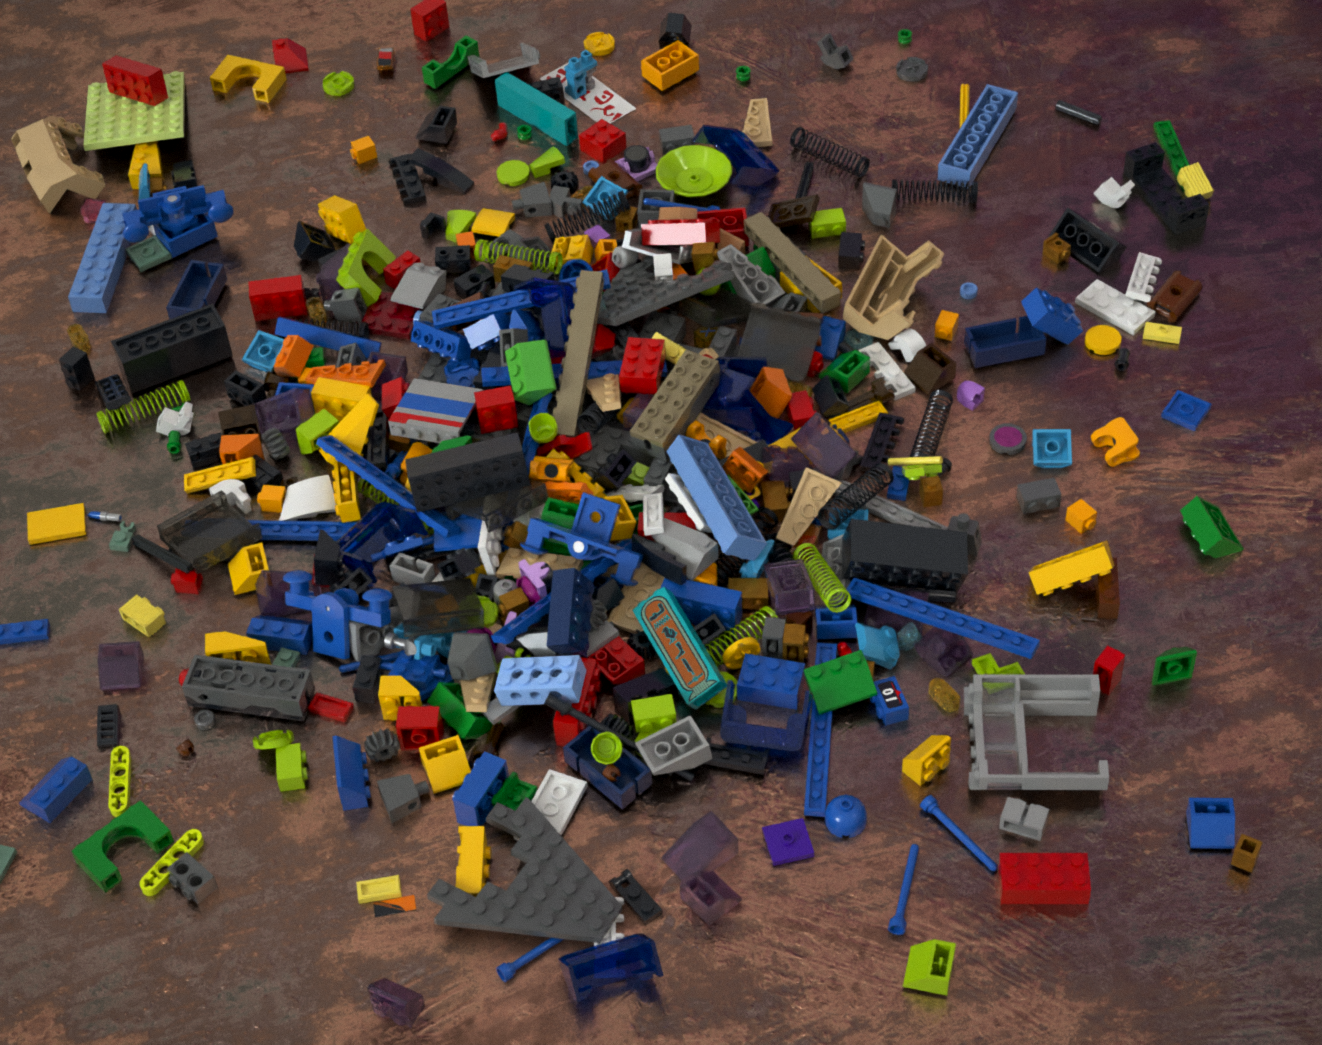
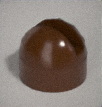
M188 738L176 750L182 756L187 757L190 756V753L194 752V745Z
M613 764L606 766L602 773L612 783L617 781V776H621L619 768Z

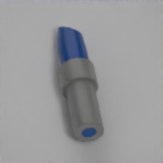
M91 511L87 515L89 518L100 519L101 521L121 522L122 520L121 514L105 511Z

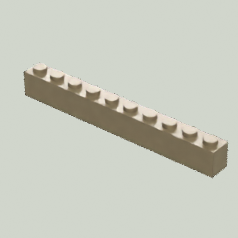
M581 270L580 277L576 278V288L578 289L577 293L573 295V304L575 306L570 312L572 323L568 325L567 329L569 340L565 342L564 346L566 357L562 358L563 374L559 375L560 391L557 390L556 392L557 407L553 408V417L558 427L556 436L566 435L567 437L575 438L579 433L577 419L582 414L604 287L603 272Z

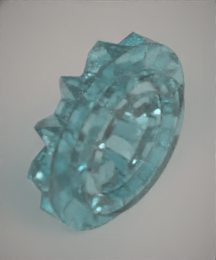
M852 329L845 334L844 341L854 349H862L873 344V336Z

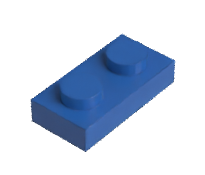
M893 466L894 480L888 487L887 499L906 501L910 480L902 474V467Z

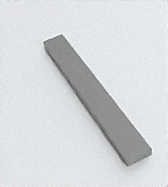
M813 468L814 471L841 482L832 495L834 497L851 485V483L839 480L821 469ZM878 495L861 507V509H868L869 513L893 524L943 530L948 528Z
M607 620L604 621L605 625L599 626V631L593 629L592 633L589 632L587 657L619 636V631ZM496 697L489 702L487 712H481V714L495 725L521 705L501 706Z

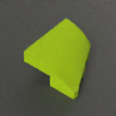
M551 147L528 165L529 170L534 178L550 174V168L565 164V158L556 147Z
M467 210L448 211L446 239L457 243L456 234L469 232L468 228L477 217L476 212Z

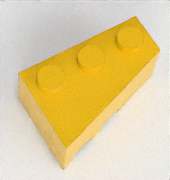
M458 826L461 843L460 846H457L459 862L456 867V887L476 897L486 884V878L490 876V865H487V860L491 859V846L487 845L484 826Z

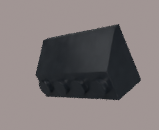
M1068 207L1048 236L1050 237L1055 233L1059 234V238L1071 245L1070 251L1073 255L1099 273L1116 263L1127 248L1126 245Z

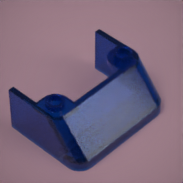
M535 277L514 286L515 290L529 292L531 303L536 307H541L545 340H547L550 358L566 356L564 346L565 342L569 340L567 329L568 325L572 323L570 312L575 306L573 304V295L576 293L574 287L570 283Z
M766 357L716 358L715 360L719 361L722 381L701 410V413L735 431H756L751 407H731L735 391H744L750 388L752 381L756 380L761 369L768 367Z
M725 368L720 374L717 401L723 407H726L749 434L748 438L756 442L765 440L769 446L786 436L794 425L769 415L748 390L755 379Z
M381 502L372 508L336 543L340 546L341 555H344L343 564L348 569L352 568L353 570L360 566L373 580L372 583H376L378 580L372 572L374 567L370 563L372 562L370 555L381 552L387 543L394 540L403 541L414 533L427 536L428 532L415 510L388 502Z
M732 680L727 681L720 729L721 738L726 743L787 752H797L801 749L809 721L812 700L810 691H805L802 714L790 716L786 729L746 724L747 713L745 709L741 706L732 705L735 684Z
M643 933L626 936L558 958L570 995L576 1002L589 998V994L595 988L627 978L635 977L645 981L653 978V974L658 977L664 976L655 941Z

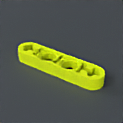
M117 746L111 752L108 806L114 817L120 816L130 807L131 754L125 746ZM121 754H124V755H122V762H123V763H121V762L119 761V759H118ZM119 770L126 771L125 774L122 776L115 775V773ZM118 787H125V790L121 793L114 792ZM117 800H119V801L121 802V804H122V806H120V809H117V808H118V801H117Z
M188 830L141 878L139 884L144 895H156L169 882V873H160L159 870L164 866L169 867L179 859L174 858L175 853L183 851L193 857L203 846L204 839L199 830Z

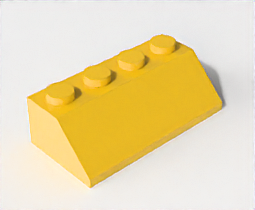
M1106 540L1033 566L1029 571V575L1037 595L1041 593L1043 596L1051 594L1058 587L1062 589L1073 586L1072 582L1078 580L1081 583L1092 579V575L1098 573L1099 576L1110 573L1114 563L1109 543Z

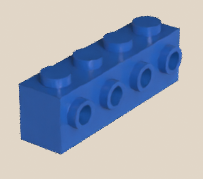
M414 321L411 341L417 343V347L429 348L428 351L440 353L442 357H451V360L455 362L470 359L471 347L465 335L445 327L435 329L434 324L429 321Z

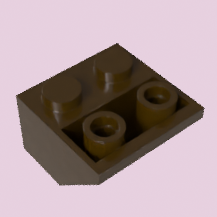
M930 343L916 353L904 374L911 382L929 395L955 379L956 362L933 343Z
M255 404L218 412L223 435L259 434L260 441H262Z

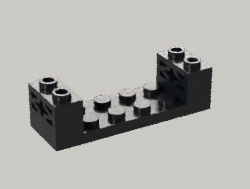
M1156 142L1126 152L1123 173L1135 184L1134 186L1175 235L1206 225L1209 203L1201 194L1187 198L1162 168L1165 152Z

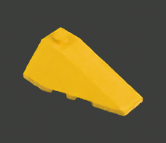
M367 393L327 436L332 435L363 457L364 454L361 453L364 443L367 444L369 438L366 437L368 429L373 426L379 404L371 394ZM320 447L318 451L327 462L334 465L335 457L324 452Z

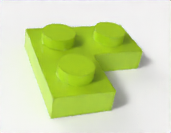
M941 464L902 466V474L909 478V480H919L920 476H925V474L926 477L938 476L937 473L942 472Z
M991 653L972 659V666L977 674H1025L1018 662L999 668ZM1011 679L982 680L989 694L1014 686V680Z

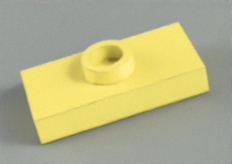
M1146 322L1143 339L1179 344L1182 327Z

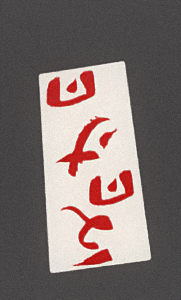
M569 62L540 78L542 81L560 77L564 98L595 122L603 119L611 124L636 109L593 76L595 88L586 90V94L576 100L565 92L567 79L564 67Z

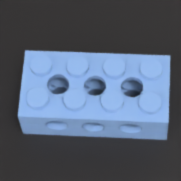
M580 655L502 658L494 692L501 706L544 704L549 693L564 701L569 700L571 703H579L586 668Z

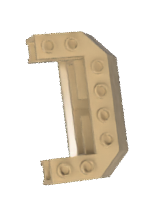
M53 115L17 130L11 138L26 177L49 214L67 189L96 199L106 185L103 176L99 172H93L84 166L73 164L67 148L74 151L77 148L76 136L84 138L81 126Z
M881 234L845 303L843 319L860 333L886 340L898 335L904 328L908 329L914 322L913 317L916 312L911 311L906 316H903V309L909 304V297L915 292L914 287L917 281L922 277L926 278L933 269L936 270L941 266L944 253L928 240L907 256Z

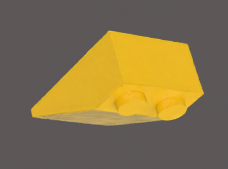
M226 631L205 634L206 656L272 665L266 642Z

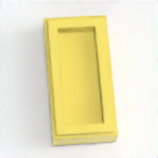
M399 875L356 882L359 904L402 897Z

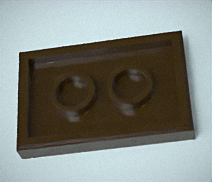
M818 194L772 203L768 217L779 228L813 222L820 198Z

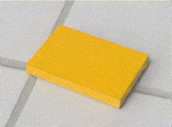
M84 503L28 512L29 545L86 535Z

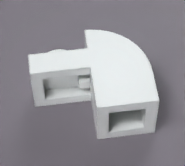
M1110 177L1093 194L1103 204L1111 208H1119L1130 197L1131 189L1135 184L1129 180L1123 186H1120Z
M671 253L653 255L655 281H673Z
M911 328L894 336V340L888 343L891 350L901 349L906 362H911L916 353L926 347L923 338Z
M185 402L179 412L165 407L158 417L156 432L167 436L172 430L180 432V436L188 434L194 412H192L193 404Z
M228 479L209 488L212 501L222 511L234 504L245 514L252 511L250 505L251 498L247 494L243 482Z

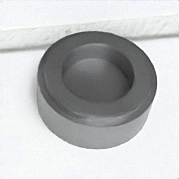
M201 710L194 717L196 727L200 730L211 729L216 723L214 713L210 710Z

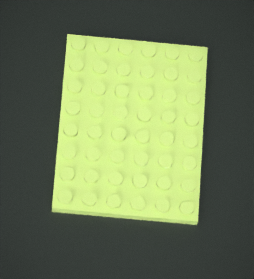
M174 71L170 74H163L168 98L156 106L110 93L107 88V82H95L88 85L84 150L89 151L184 137V72Z

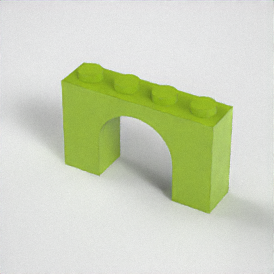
M366 229L363 232L356 233L353 237L354 241L348 248L349 252L343 259L342 267L338 270L339 274L336 281L344 289L359 288L368 307L377 302L382 290L366 275L362 266V259L377 273L381 274L383 273V268L393 262L396 256L369 229Z

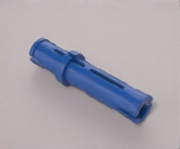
M401 451L395 460L386 467L384 473L393 479L397 478L401 473V463L408 452L404 453V451Z

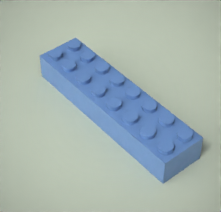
M989 84L986 85L939 162L937 180L947 181V183H950L952 180L954 185L958 181L959 186L963 181L964 188H966L967 181H969L970 186L972 185V182L975 180L1017 108L1018 92Z
M102 204L68 296L73 312L107 313L127 257L125 249L130 247L132 243L123 236L125 223L122 213L137 210L136 204Z
M678 435L666 452L670 457V461L677 469L678 475L685 483V487L689 490L693 501L697 504L699 512L705 518L706 524L713 532L714 538L721 546L722 552L729 556L733 555L741 559L754 561L767 545V542L709 444Z

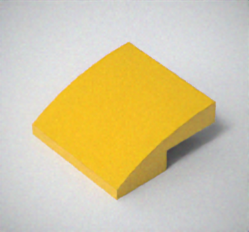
M483 208L477 215L471 231L473 233L499 237L509 230V225L515 220V213Z

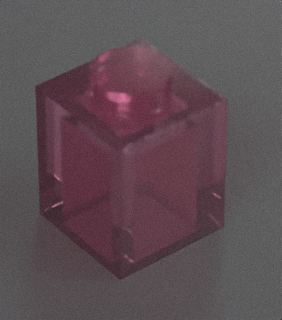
M85 200L80 212L86 223H96L103 203H106V200Z

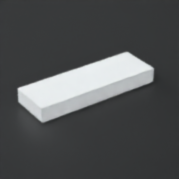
M662 493L643 496L645 536L664 533Z

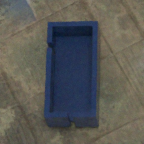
M191 260L166 307L169 319L210 304L215 305L227 281L224 264L209 262L208 268L211 275L209 277L206 262Z
M1028 316L1019 317L1017 333H1015L1016 318L966 327L964 345L968 354H970L974 367L978 368L1044 355L1046 337L1042 331L1032 326Z
M576 568L553 570L546 646L552 651L557 652L559 656L580 655V657L587 658V650H589L588 638L589 631L591 630L590 614L593 609L590 600L594 593V585L591 580Z
M588 726L563 747L564 760L575 771H580L581 776L616 805L624 809L636 798V793L640 795L652 785L651 770L623 747L620 758L615 763H612L619 768L621 776H617L616 782H610L602 775L608 765L597 762L591 753L592 741L601 732Z

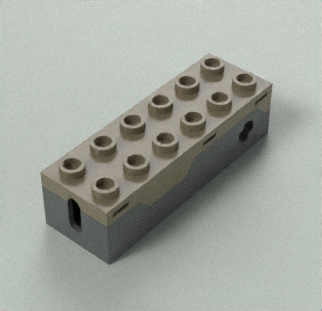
M687 349L684 351L630 430L634 450L666 462L670 457L666 451L678 435L685 436L689 425L695 421L722 381L718 360L713 359L707 354L701 355Z

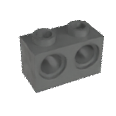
M187 852L167 868L170 875L168 878L170 883L175 888L179 886L184 896L188 900L193 899L197 904L218 888L215 877Z

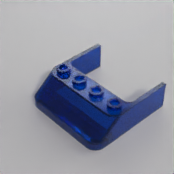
M703 125L692 140L694 143L713 145L716 147V150L726 155L738 173L732 181L735 185L758 187L774 178L779 172L778 167L739 129Z

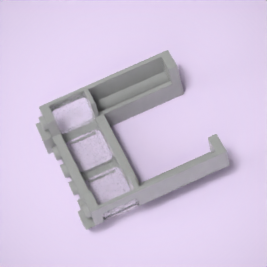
M973 674V683H969V687H964V716H969V724H973V729H970V741H974V746H971V758H975V763H972V772H969L968 776L970 790H1107L1109 783L1108 760H1099L1097 772H1029L1024 716H1096L1100 697L1099 675Z

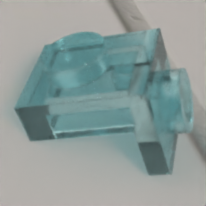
M913 622L907 623L897 633L899 636L897 639L899 651L912 649L922 638Z

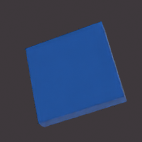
M1177 390L1161 413V418L1196 431L1211 409L1212 404Z

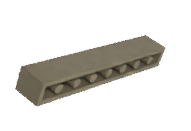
M760 212L744 219V233L758 248L762 246L765 248L770 260L821 313L840 306L841 292L839 288L835 287L829 278L825 277L819 268L815 267L810 262V259L801 253L800 249L781 232L779 227H776L771 222L769 217Z

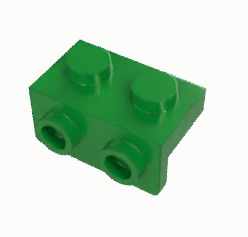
M512 772L505 779L498 793L493 796L492 806L494 807L498 802L516 811L526 797L532 801L538 790L537 786L519 780L518 774Z

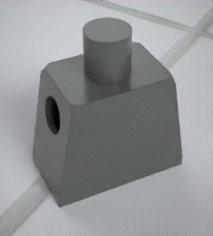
M545 182L521 189L519 191L520 199L511 201L513 211L523 209L525 217L553 215L552 203Z
M359 288L336 290L331 300H325L324 309L326 311H333L336 320L342 322L352 321V323H355L357 321L360 324L367 311V306Z
M965 513L959 514L958 517L952 516L947 530L967 532L968 555L977 557L982 543L979 522L971 520L969 515Z
M410 774L377 781L380 796L392 823L420 809L421 801L419 796L430 792L426 780L414 784Z

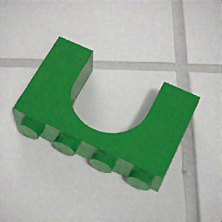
M141 800L135 805L130 806L120 816L112 819L109 824L96 831L91 837L78 844L71 851L76 863L105 893L122 881L118 868L107 858L109 848L116 841L125 837H137L145 841L156 854L174 842L171 831Z

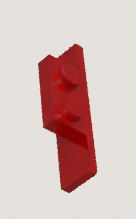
M584 432L575 438L567 437L566 435L556 436L555 440L544 443L543 446L537 449L538 456L546 457L552 449H555L559 453L563 451L570 459H575L592 450L590 433Z

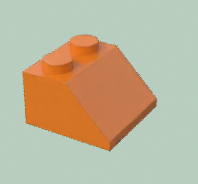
M287 335L273 366L276 375L279 377H300L314 345L299 335Z

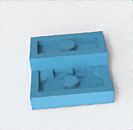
M147 163L143 164L139 174V200L150 197V174Z

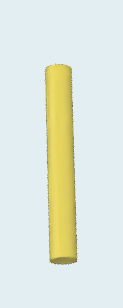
M942 456L888 459L889 466L942 464L943 462Z

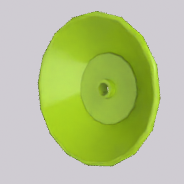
M702 145L682 146L671 150L659 160L655 168L656 179L664 189L674 190L675 195L685 197H700L717 192L728 183L732 175V165L726 155L713 147Z

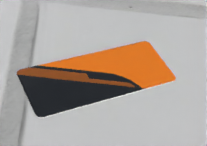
M414 895L373 903L375 917L416 909Z

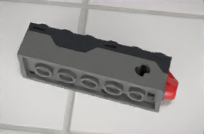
M194 655L190 667L181 671L179 675V684L183 689L188 706L289 720H305L308 707L315 692L311 670Z

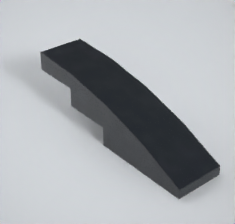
M417 148L408 157L409 163L423 168V173L437 178V182L440 185L466 194L474 185V181L461 171L424 150Z
M635 533L632 535V551L644 555L642 563L668 580L679 585L686 583L687 565L676 561V556L666 552L665 546Z

